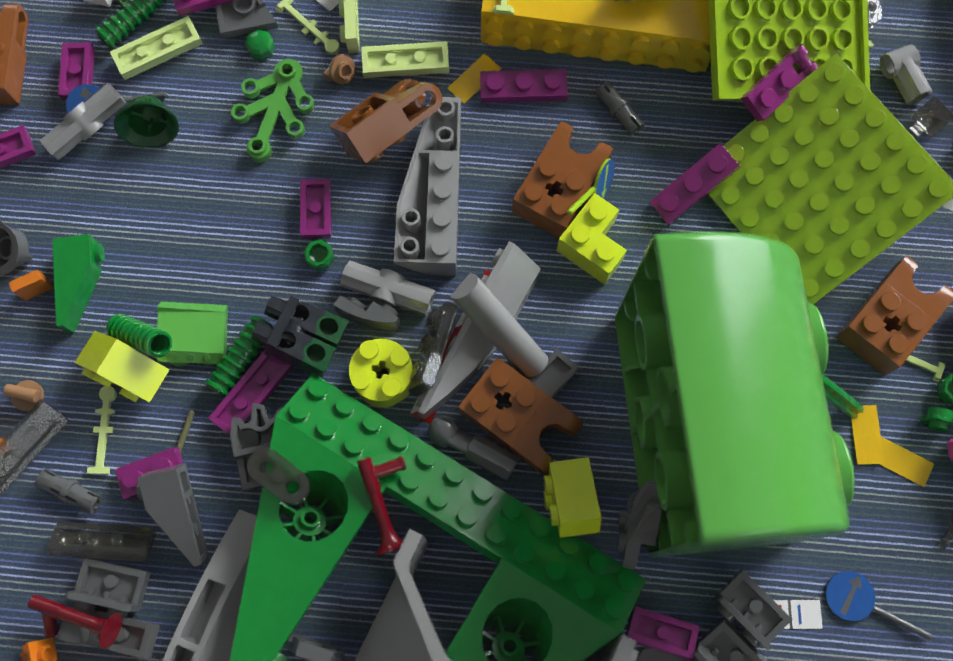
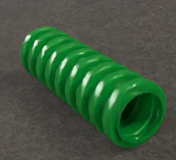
M128 0V4L123 3L121 5V10H115L114 16H108L109 20L107 22L103 20L101 27L96 26L94 28L95 33L106 46L113 49L115 47L114 43L122 42L121 37L129 36L128 32H133L135 30L134 26L142 25L143 19H149V14H155L156 8H162L161 4H166L169 1Z
M113 315L106 324L108 336L116 338L126 345L154 358L165 356L172 347V338L168 332L128 315Z
M251 315L250 319L252 321L244 325L245 331L239 332L240 338L234 339L233 343L235 345L227 349L229 351L228 355L222 356L223 362L217 363L216 367L218 369L216 372L212 371L210 373L212 375L211 379L205 380L207 387L223 397L228 395L230 388L233 389L235 381L241 379L240 374L242 372L246 373L247 369L245 367L247 364H252L251 358L253 356L257 357L258 353L256 351L258 348H263V346L251 339L252 332L259 321L270 326L272 325L258 315Z

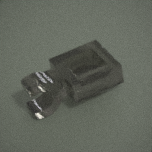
M934 96L910 117L915 124L909 128L908 132L915 139L924 132L932 138L953 119V113Z

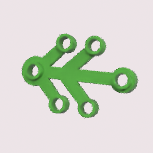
M284 59L275 66L274 73L257 81L252 78L244 80L241 84V89L249 99L258 97L261 91L273 86H276L271 95L247 106L241 103L236 104L231 109L233 119L239 124H245L251 117L266 111L257 136L252 138L247 144V152L256 163H264L272 156V148L268 141L279 113L286 123V130L290 138L297 140L305 134L303 123L296 119L286 100V95L290 88L296 97V105L300 113L309 114L315 108L313 98L306 94L300 83L303 77V70L296 60ZM292 70L291 73L284 74L285 71ZM255 86L253 91H246L248 87ZM304 101L310 102L306 107L301 106V103ZM239 111H245L243 116H236ZM293 127H300L298 132H291ZM257 145H263L260 150L253 149Z

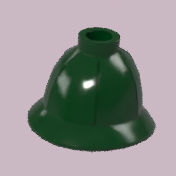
M144 95L131 100L128 105L119 110L113 122L114 129L120 138L140 147L152 148L166 145L172 142L179 132V123L176 116L161 100L153 95Z

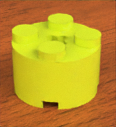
M374 339L364 341L353 354L349 364V377L358 395L371 406L379 408L394 406V404L404 400L414 386L415 373L411 358L400 344L392 340ZM382 369H387L388 374H383L382 379H378L376 373L381 372Z

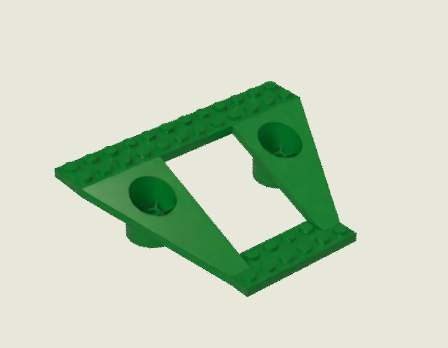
M314 373L276 415L230 661H292L280 652L373 511L356 462L370 456L374 466L394 460L399 456L403 457L406 464V470H401L378 479L382 495L385 492L498 564L445 654L450 660L529 661L523 656L525 651L532 650L533 661H586L617 639L622 633L647 579L629 568L622 567L621 563L577 536L560 538L558 525L552 526L550 519ZM299 504H302L303 507L300 508L298 511L291 508ZM308 504H315L319 507L308 506ZM324 509H326L333 516L325 517V514L323 513ZM282 513L293 519V522L282 524L280 515ZM338 525L333 534L325 529L327 526ZM288 532H294L293 537ZM494 626L497 636L494 638L483 630ZM503 626L515 630L514 634L505 632ZM518 633L526 639L527 643L523 644L522 640L517 636ZM482 642L490 646L491 650L485 652Z

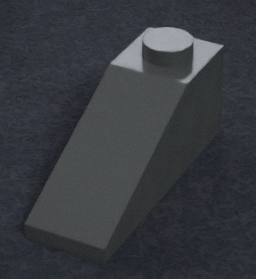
M186 463L149 471L137 478L136 491L139 500L144 503L145 510L193 566L201 565L208 558L209 554Z

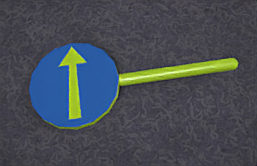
M608 158L603 162L596 176L594 186L567 210L568 215L573 214L594 193L603 199L607 196L615 172L614 160Z

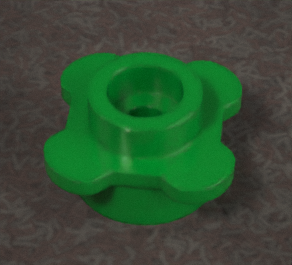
M930 407L927 411V417H921L920 422L929 424L928 428L933 431L949 432V429L953 427V411L940 407Z

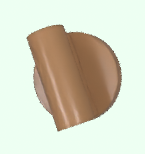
M341 53L333 58L330 66L322 75L329 82L334 81L342 85L347 84L354 78L356 66L351 57Z
M24 380L17 385L6 384L3 390L4 396L11 397L12 404L21 411L35 410L44 399L42 386L32 380Z

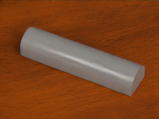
M469 273L450 298L521 375L531 378L540 374L548 364V356L476 274Z

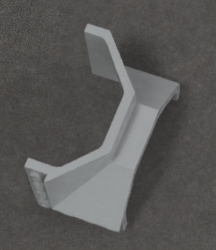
M409 529L393 561L397 575L355 661H452L446 656L413 580V575L429 542L423 535ZM619 635L617 639L605 646L599 661H636L638 651L634 647L637 641L625 635Z

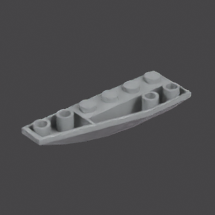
M442 97L441 107L424 120L397 202L394 264L425 275L456 276L461 97Z
M509 241L504 250L499 248L491 263L494 267L490 276L485 274L481 281L516 319L539 279L541 268L519 247ZM467 315L463 320L461 330L457 336H454L447 349L448 354L444 362H440L432 375L434 381L429 391L425 389L417 401L416 406L420 407L418 410L419 417L423 419L428 418L466 385L497 349Z
M240 509L237 512L185 609L163 661H230L257 516Z

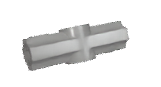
M107 83L85 103L82 101L62 118L63 121L44 136L40 142L52 156L59 160L80 141L87 140L104 125L103 122L126 104V101L115 88Z
M350 260L343 270L340 282L341 287L369 296L372 301L380 305L385 303L392 308L398 306L423 316H427L435 296V290L407 281L403 275L389 269H381L379 271Z

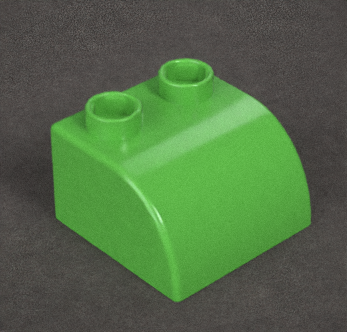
M684 232L654 235L615 314L638 488L640 489L646 481L655 480L662 509L655 546L647 545L648 555L651 558L789 544L845 533L850 526L847 507L851 504L854 495L855 478L853 463L844 439L836 431H832L821 373L825 372L828 361L827 331L819 309L812 303L807 302L801 265L797 253L790 246L780 241L752 234Z

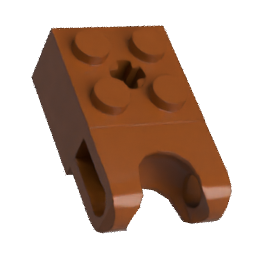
M5 4L0 13V105H20L27 58L25 44L28 31V16L20 4Z
M405 79L384 94L373 93L330 124L329 128L347 155L364 163H372L383 156V150L390 145H397L404 141L409 131L435 113L442 105V94L434 84L419 83L417 80ZM428 90L431 93L432 99L429 105L423 106L425 91Z
M563 121L555 129L514 196L512 203L513 214L558 238L561 237L575 219L586 201L571 215L567 214V210L594 186L601 165L606 159L611 158L613 147L601 142L591 153L584 155L576 153L569 145L573 127Z
M907 255L892 267L835 336L884 376L903 365L953 301V290L946 285H943L939 291L932 294L920 292L915 287L912 278L918 264Z
M498 357L458 406L459 414L504 448L520 456L521 460L543 475L549 474V462H553V460L540 446V434L548 429H557L568 436H575L583 429L582 421L575 414ZM507 399L510 408L506 409L503 407L502 410L498 409L497 400Z

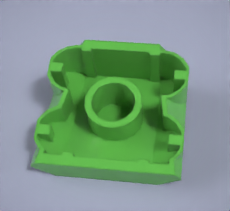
M160 302L157 306V328L170 334L172 347L165 356L157 358L158 362H170L175 367L186 366L189 363L215 366L217 363L223 362L222 356L227 354V305Z

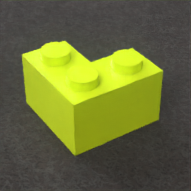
M594 193L559 238L556 251L605 285L622 263L627 250L606 236L616 221L619 209Z
M97 331L93 332L74 362L84 368L81 374L108 388L114 383L122 388L119 392L120 395L135 403L138 398L150 403L169 372L168 368L118 339Z
M589 457L549 462V475L544 476V503L546 511L549 510L551 525H558L559 537L600 533L601 513Z

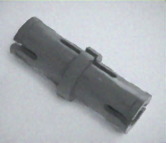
M609 81L603 82L605 87L600 85L595 90V95L610 110L609 115L613 119L617 118L629 132V135L634 136L636 134L635 130L639 132L645 126V122L632 110L630 101L627 98L623 99Z
M49 469L42 470L35 481V487L58 497L59 502L75 505L91 515L99 509L103 501V496L80 486L79 481L75 479L68 480Z

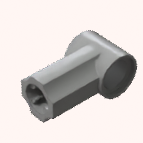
M909 44L881 55L880 69L886 78H893L906 104L911 106L929 97L933 91L919 67L921 58L918 49L914 45Z

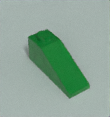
M90 234L52 239L56 327L67 334L75 333L101 275V261L105 259L102 244L98 243Z

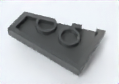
M234 0L215 6L219 30L223 39L247 35L256 30L267 31L278 28L276 20L268 11L263 0Z
M294 632L285 644V647L294 655L304 658L303 661H343L346 650Z

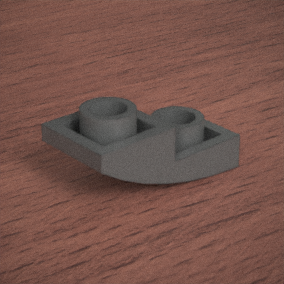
M340 295L333 304L339 315L366 327L381 330H398L401 326L399 317H397L398 312L385 303L380 306L373 301L365 311L366 306L357 299L351 297L348 300Z

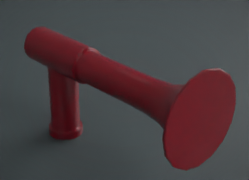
M371 456L360 459L356 462L366 493L369 495L381 535V544L375 554H385L400 549L404 540L398 537L392 527L378 479L401 470H406L405 461L402 456H399L394 460L374 466Z
M37 594L33 595L28 602L29 609L41 613L44 635L47 638L57 636L59 631L57 619H62L94 632L99 637L100 647L104 649L113 644L121 630L122 616L119 613L111 615L108 619H100L68 608L64 604Z

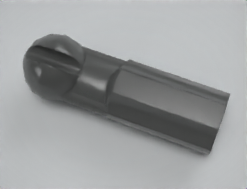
M437 417L428 428L429 438L435 445L440 447L450 446L462 452L466 460L506 482L520 456L479 434L471 436L460 430L457 423L450 417Z

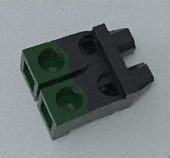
M271 296L264 310V315L277 320L275 327L259 321L252 332L251 339L265 347V355L272 358L274 356L281 362L291 364L310 373V376L314 373L323 378L349 321L310 304L299 302V299L290 296L288 302Z

